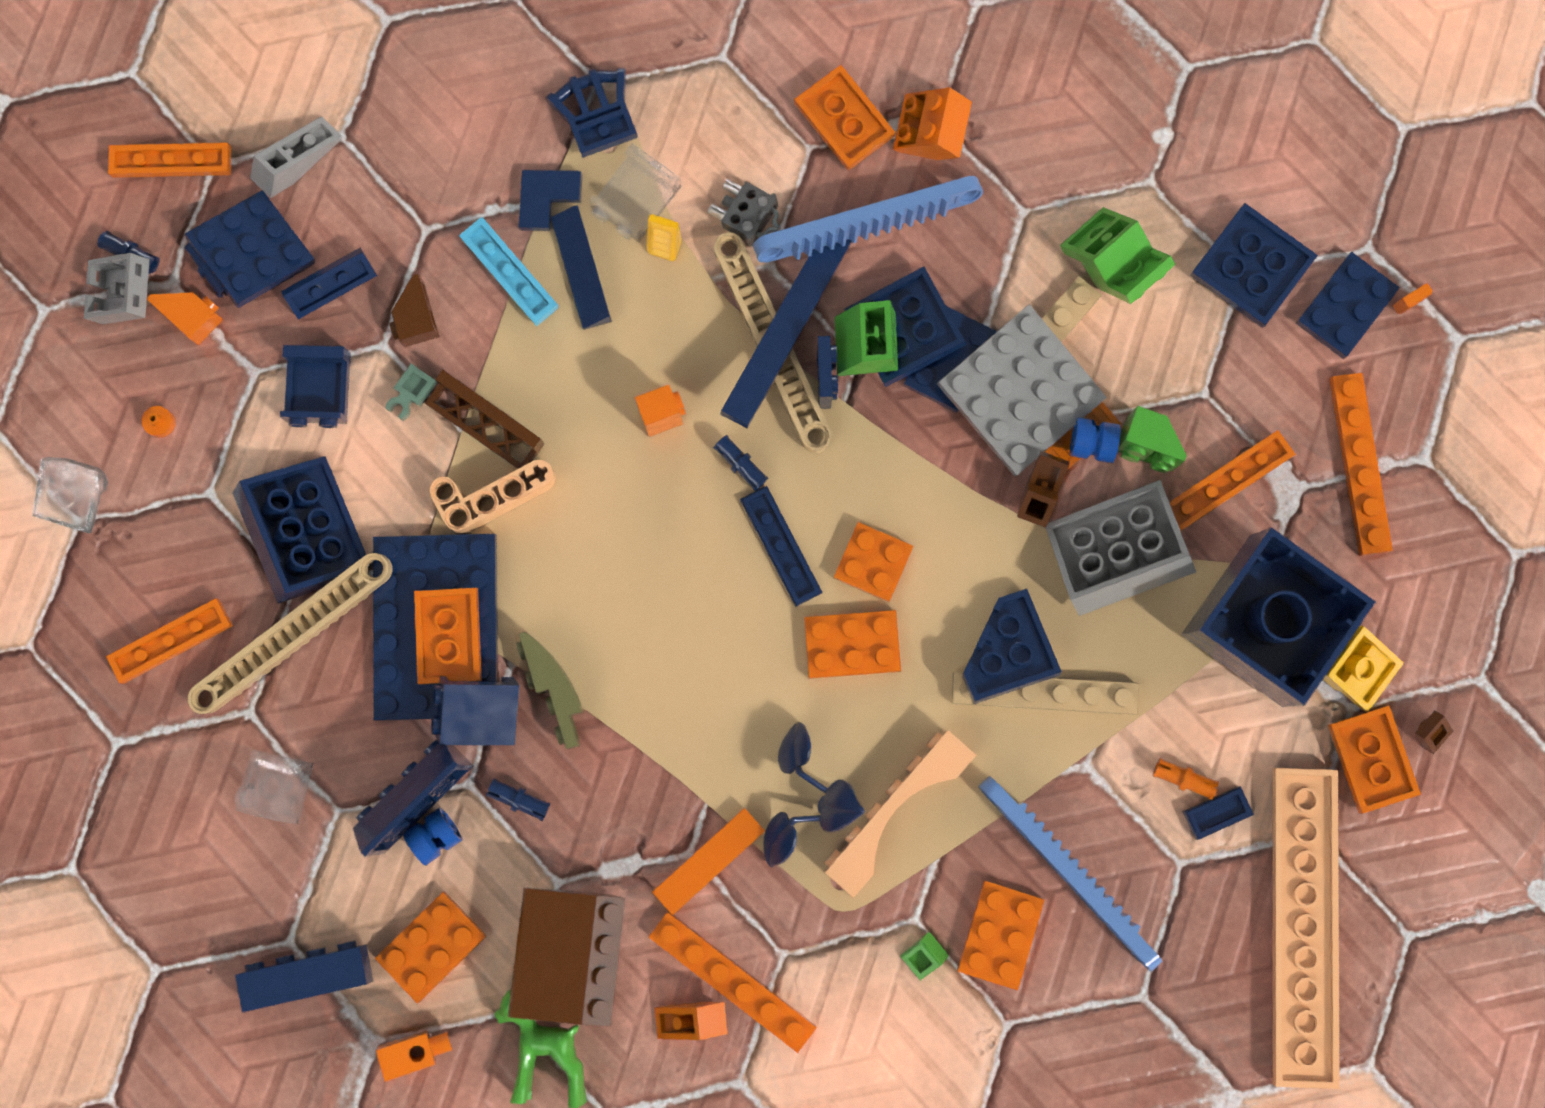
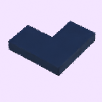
M522 170L519 229L521 231H550L552 203H581L582 172Z

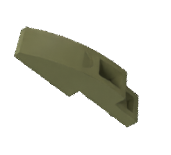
M526 632L519 633L521 641L516 643L521 660H527L530 670L525 672L529 688H535L538 694L550 693V697L546 698V703L550 714H556L559 726L555 727V733L559 744H565L566 749L581 746L572 716L582 714L584 711L572 682L562 666L541 643Z

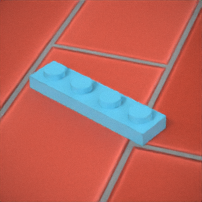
M483 217L479 218L459 235L536 327L559 308L553 298Z

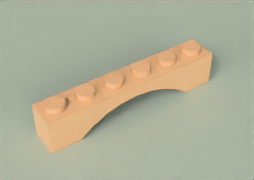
M947 730L943 734L937 732L929 740L926 746L930 749L923 758L917 755L906 767V770L910 773L901 782L897 778L886 790L889 797L884 803L880 805L876 802L865 815L869 819L861 829L856 825L846 836L845 840L848 842L846 847L841 852L835 849L824 862L828 866L824 872L853 898L874 875L878 841L886 823L896 809L921 789L941 781L956 779L976 756L950 731Z

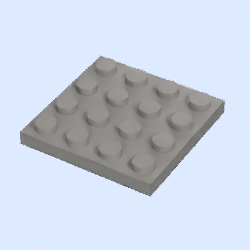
M1030 304L936 383L1013 476L1020 474L1038 458L1040 451L1045 452L1077 424L1075 423L1077 417L1084 418L1107 398Z

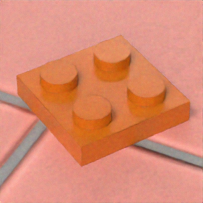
M857 522L833 579L889 603L914 546Z

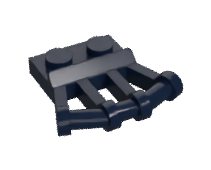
M594 68L588 71L589 74L582 77H570L569 81L554 94L551 92L545 97L549 105L570 124L582 158L638 138L625 104L626 68H617V71H596ZM601 83H617L616 102L608 103ZM593 85L601 108L589 111L581 90ZM573 93L582 112L581 115L576 117L562 103Z

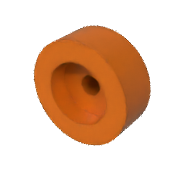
M162 406L150 407L142 416L143 429L154 437H166L175 428L174 415Z

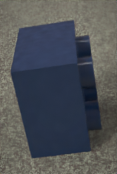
M1270 527L1248 537L1181 635L1281 707L1305 706L1376 601Z

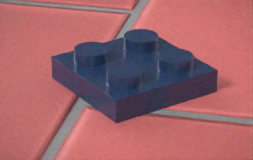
M818 336L817 341L818 397L821 409H831L832 400H837L838 375H832V370H836L837 347L836 345H831L830 336Z

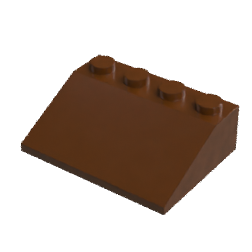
M523 888L508 1017L577 1025L611 1026L625 897L606 893Z

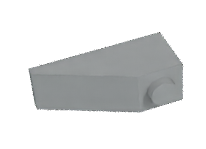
M321 116L254 155L250 178L272 198L298 181L341 141L342 135Z

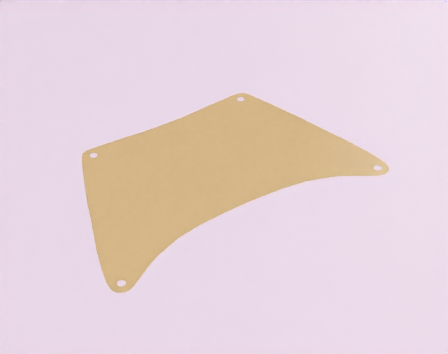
M636 138L622 143L611 153L601 151L584 158L581 156L576 140L573 141L559 171L582 172L581 203H552L551 217L572 206L578 205L612 322L583 330L552 221L550 222V231H533L521 262L558 304L559 308L536 327L511 296H509L475 393L542 439L545 444L533 461L544 460L548 462L556 474V482L550 490L467 533L497 535L499 655L525 672L530 671L527 660H521L516 644L521 641L519 633H528L541 643L562 666L574 686L583 709L598 718L674 775L727 822L731 821L744 808L747 809L764 830H766L770 820L779 812L787 813L789 820L792 817L820 815L818 803L825 793L801 778L795 771L792 774L783 773L778 763V752L784 737L794 724L802 722L811 740L810 759L807 764L801 766L802 770L827 788L838 779L847 781L853 788L855 796L865 810V813L848 826L832 833L824 831L820 821L796 823L794 825L797 832L795 849L791 856L778 866L833 910L842 912L856 910L871 903L1003 816L978 787L986 778L991 776L1016 803L1025 801L1081 758L1159 704L1214 659L1181 634L1230 563L1192 559L1196 573L1079 616L1070 600L1045 527L1018 518L1017 513L975 492L877 427L838 396L837 400H832L831 409H821L830 427L832 437L829 447L820 453L810 452L803 446L774 382L748 429L720 415L721 409L757 348L744 317L725 298L683 238L675 261H669L648 253L647 230L649 215L654 214L672 221L674 220L664 202L639 139ZM803 369L819 404L818 381ZM669 384L672 393L678 391L686 412L685 415L681 416L683 425L649 437L634 397ZM475 409L469 410L464 424L467 426L480 424L479 412ZM484 416L485 423L492 422ZM499 426L486 428L488 441L491 443L505 441L502 428ZM481 429L474 430L482 436ZM813 429L808 434V440L813 445H819L824 442L825 434L820 429ZM462 430L447 477L452 479L461 488L466 497L517 470V468ZM508 433L509 440L516 439ZM725 435H728L744 454L748 452L751 456L750 460L769 477L759 489L767 486L823 592L795 607L740 501L741 498L755 491L737 472L734 474L730 470L732 466L713 449L716 443ZM523 443L510 445L512 457L522 463L531 449ZM506 446L498 447L507 453ZM538 470L536 472L537 479L542 482L545 480V473L542 470ZM526 477L522 478L528 485V488L531 489L530 481ZM513 483L507 488V496L515 497L521 492V485L518 483ZM444 486L440 499L445 500L452 495V486ZM484 498L480 503V510L483 512L491 510L494 506L493 498ZM437 509L430 535H461L448 528ZM459 512L454 516V526H461L466 522V513ZM857 522L914 546L889 603L833 579ZM1027 589L1062 671L1060 676L1054 678L1139 683L1138 714L952 704L953 673H964L998 598ZM896 610L901 672L809 679L804 617ZM947 730L950 731L976 754L974 759L956 779L941 781L925 787L910 796L896 809L886 823L878 841L874 875L854 898L845 890L835 889L831 883V878L824 872L828 867L824 862L835 849L841 852L848 844L845 840L846 836L856 825L860 829L869 820L865 815L876 802L880 805L884 803L889 797L886 790L897 778L901 782L910 773L906 770L910 762L917 755L923 758L930 749L926 746L929 740L937 732L943 734ZM765 832L752 843L763 853Z

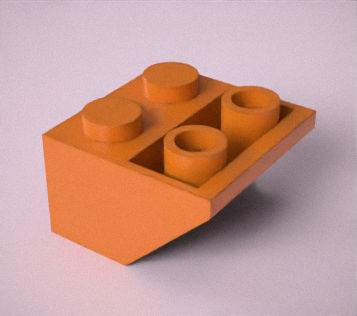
M950 87L905 94L893 150L933 160L960 158L972 101Z

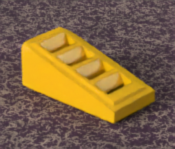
M654 214L649 215L647 230L648 253L669 261H675L682 243L678 222Z

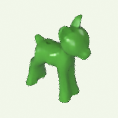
M511 989L508 990L501 1000L500 1008L494 1014L497 1022L500 1024L513 1022L520 1026L518 1073L510 1103L524 1104L526 1100L532 1099L536 1057L550 1055L566 1072L568 1078V1107L579 1108L587 1102L584 1086L583 1063L576 1056L574 1035L578 1031L579 1026L574 1025L569 1029L565 1027L539 1026L535 1020L508 1017Z

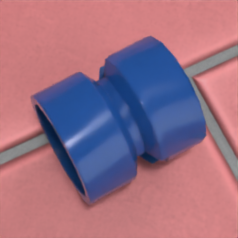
M1077 417L1075 422L1077 424L1073 427L1071 436L1070 456L1087 459L1090 455H1094L1096 461L1114 463L1120 441V424L1102 422L1098 426L1094 420Z
M441 807L426 816L424 824L416 823L403 832L404 839L409 848L425 866L441 856V849L449 850L463 840L458 828Z

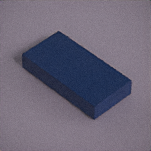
M1241 786L1217 795L1212 800H1206L1182 811L1196 840H1200L1254 815Z

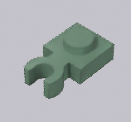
M410 364L394 386V389L400 394L398 397L391 398L385 408L392 412L395 406L402 405L403 410L398 417L405 421L410 415L411 404L415 403L421 407L437 385V381L413 364Z

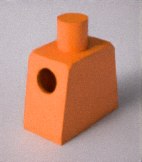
M427 1030L379 1045L376 1053L384 1082L435 1065V1056L452 1051L448 1032L429 1038ZM421 1046L424 1049V1055L414 1057L410 1049Z

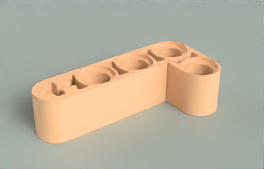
M535 460L466 497L461 488L448 477L436 478L431 483L429 492L448 528L457 534H467L550 490L556 482V474L548 462ZM538 470H542L545 473V480L542 482L537 479L536 472ZM526 477L530 481L531 489L528 488V485L522 478ZM511 484H520L521 492L517 496H507V488ZM452 486V495L448 499H440L439 491L441 488ZM484 498H493V508L487 512L481 511V501ZM459 512H465L467 515L466 522L461 526H454V516Z

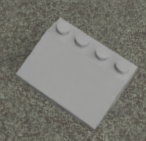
M1161 480L1057 519L1046 526L1070 600L1079 616L1196 573Z

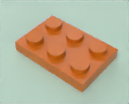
M839 65L794 99V104L848 171L895 137L896 132L842 65Z
M478 588L414 591L417 683L419 685L439 684L440 677H447L449 681H482Z
M896 610L804 617L809 679L901 672Z
M1384 706L1328 725L1359 814L1421 795L1390 706Z
M984 880L957 971L1018 991L1045 900Z
M444 891L374 959L418 1004L487 935Z

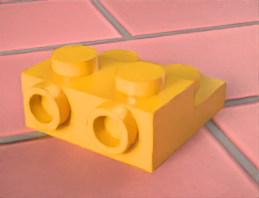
M1360 625L1323 680L1334 690L1342 692L1361 710L1369 712L1403 665V662L1368 629Z

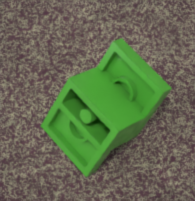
M1105 207L1100 209L1060 245L1065 255L1082 262L1097 289L1129 304L1142 297L1147 289L1156 281L1162 279L1175 265L1171 255L1152 248L1137 220Z

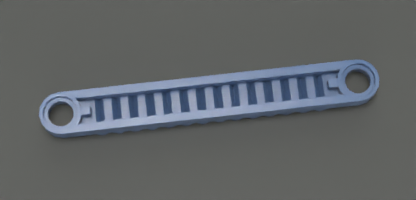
M967 176L769 233L758 238L752 246L758 261L761 263L772 262L792 255L798 260L803 252L808 256H812L813 249L822 253L824 246L833 250L837 242L841 246H845L847 239L857 243L858 236L867 240L869 233H873L877 237L882 229L886 233H890L892 226L901 230L903 223L911 227L914 220H917L922 224L927 216L931 220H935L937 213L942 217H946L947 210L968 205L978 200L983 194V189L976 176Z
M991 776L986 778L978 786L982 793L1139 962L1152 972L1162 962V959L1138 934L1140 926L1130 922L1132 918L1130 915L1121 913L1123 909L1121 905L1112 904L1114 898L1107 894L1104 895L1105 888L1095 885V877L1086 876L1088 872L1086 868L1077 867L1078 859L1068 858L1070 851L1065 848L1060 849L1062 843L1060 840H1051L1052 831H1042L1044 823L1042 821H1034L1036 815L1034 812H1025L1026 803H1016Z

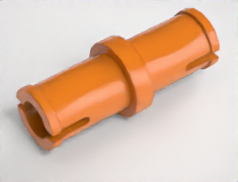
M1162 758L1158 759L1154 768L1156 770L1153 771L1152 775L1155 778L1157 777L1177 785L1181 791L1187 789L1210 800L1213 799L1217 791L1215 787L1219 785V781L1193 772L1191 767L1182 768Z

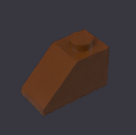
M419 274L412 275L391 312L394 322L389 323L394 339H399L405 347L440 337L424 281Z

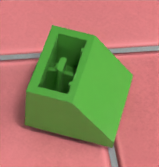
M890 300L859 303L835 316L838 376L898 371L896 313Z
M1137 406L1126 418L1117 451L1122 454L1121 457L1135 463H1138L1139 460L1151 464V469L1162 473H1167L1168 470L1173 471L1185 462L1187 455L1167 416Z

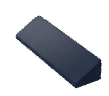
M578 205L572 206L552 216L551 221L582 328L586 330L610 323L612 320Z

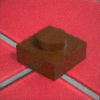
M1434 710L1427 719L1421 722L1415 735L1423 748L1434 754L1453 733V730L1445 716Z

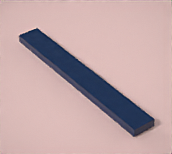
M850 239L846 240L845 246H841L838 242L835 243L833 250L827 246L823 247L822 253H819L816 249L812 250V256H809L721 409L720 415L748 429L851 246L852 241Z

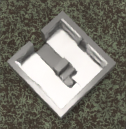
M126 253L88 260L86 284L105 290L108 289L107 300L85 295L84 319L100 324H109L145 318L149 259L133 253ZM96 272H99V282H96ZM94 302H97V311H94Z

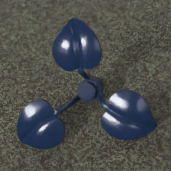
M802 722L794 724L784 737L778 752L779 767L785 774H792L795 771L797 775L824 792L825 795L820 798L818 803L820 815L792 817L789 820L787 813L779 812L770 820L764 834L763 849L767 864L772 868L785 862L793 853L797 840V832L794 827L796 823L820 821L822 829L832 833L848 826L865 813V810L855 796L853 788L847 781L838 779L827 788L802 770L801 766L807 764L811 755L810 736Z

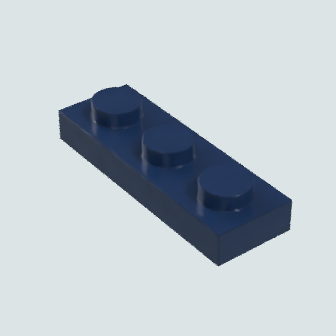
M360 247L281 292L296 317L300 319L371 280L377 274Z

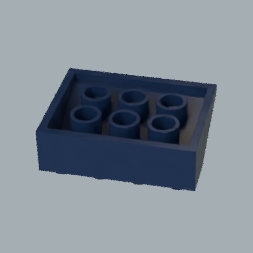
M326 456L240 480L232 492L278 604L323 588L366 555Z
M438 740L432 742L424 750L426 756L418 764L415 761L412 762L401 773L404 778L396 786L393 783L387 786L379 795L381 800L373 808L370 805L366 807L356 817L359 822L353 827L359 851L364 857L385 854L403 836V832L415 825L474 767L454 745H440Z

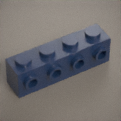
M355 940L338 944V951L326 953V949L323 947L307 951V957L295 960V955L292 954L275 958L276 964L264 967L263 961L244 965L245 971L235 974L242 1013L363 986L373 982L367 944L357 946Z

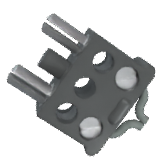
M727 179L723 184V188L737 195L735 199L728 195L723 198L722 204L729 208L728 211L714 204H711L707 211L721 220L723 229L737 234L750 247L759 237L772 231L776 232L780 227L777 224L778 211L776 209L778 201L776 194L770 195L748 182H745L742 187ZM774 214L772 220L774 227H769L762 233L770 218Z

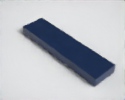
M765 486L741 498L740 501L795 607L822 594L823 592L768 487Z

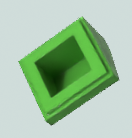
M928 932L901 954L900 957L921 981L940 967L948 958V954L933 935Z

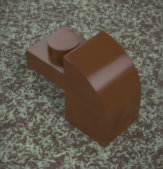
M1040 451L1019 504L1018 518L1046 528L1056 505L1058 491L1070 461Z

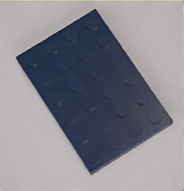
M461 534L373 537V553L386 556L391 561L393 569L391 577L387 582L373 591L374 721L432 719V716H437L438 705L433 703L434 686H439V684L419 685L417 683L414 591L478 588L482 682H498L497 535ZM379 560L373 561V577L376 578L383 571V565Z

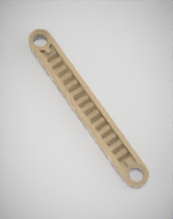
M730 232L723 233L715 241V256L755 344L758 346L776 315V311L740 236ZM725 242H733L737 245L738 251L733 256H725L721 252V246ZM792 349L774 384L803 446L810 452L820 453L826 450L831 443V430ZM813 429H820L825 434L824 442L819 445H813L808 440L809 432Z
M369 553L193 686L188 694L190 708L199 714L213 713L234 697L242 694V691L250 688L263 675L271 672L272 668L280 665L283 660L289 658L301 646L309 643L310 639L318 636L322 630L327 629L331 623L338 621L339 617L347 614L351 608L356 607L360 601L368 598L369 594L387 582L393 572L391 561L386 556L378 553ZM379 560L383 565V571L380 576L374 578L369 575L368 566L372 561ZM203 690H208L212 694V703L208 707H203L198 701L199 694Z

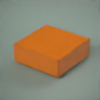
M1426 283L1400 299L1393 307L1398 314H1402L1429 297L1433 290Z

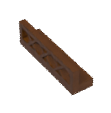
M444 370L435 379L439 385L425 404L517 469L532 462L545 443L540 437ZM445 389L455 396L456 407L443 409L436 404V401ZM460 400L465 402L467 405L460 406ZM475 409L479 412L480 424L471 426L464 424L461 411ZM457 412L458 419L450 413ZM484 416L492 422L485 423ZM495 426L502 428L505 441L496 443L488 441L486 428ZM481 429L482 436L474 430ZM508 433L516 439L509 440ZM523 443L531 449L522 463L512 457L510 445ZM506 446L507 453L498 447Z

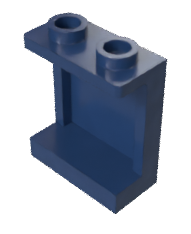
M283 345V358L287 360L285 408L284 411H280V418L288 422V426L304 428L307 427V423H319V427L337 428V424H347L351 353L344 346Z
M440 677L439 686H434L433 703L438 706L437 716H432L431 734L436 735L440 745H515L519 698L518 682L514 677H502L501 682L449 681L447 677Z

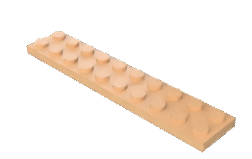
M1272 768L1273 1085L1275 1087L1339 1089L1338 770Z

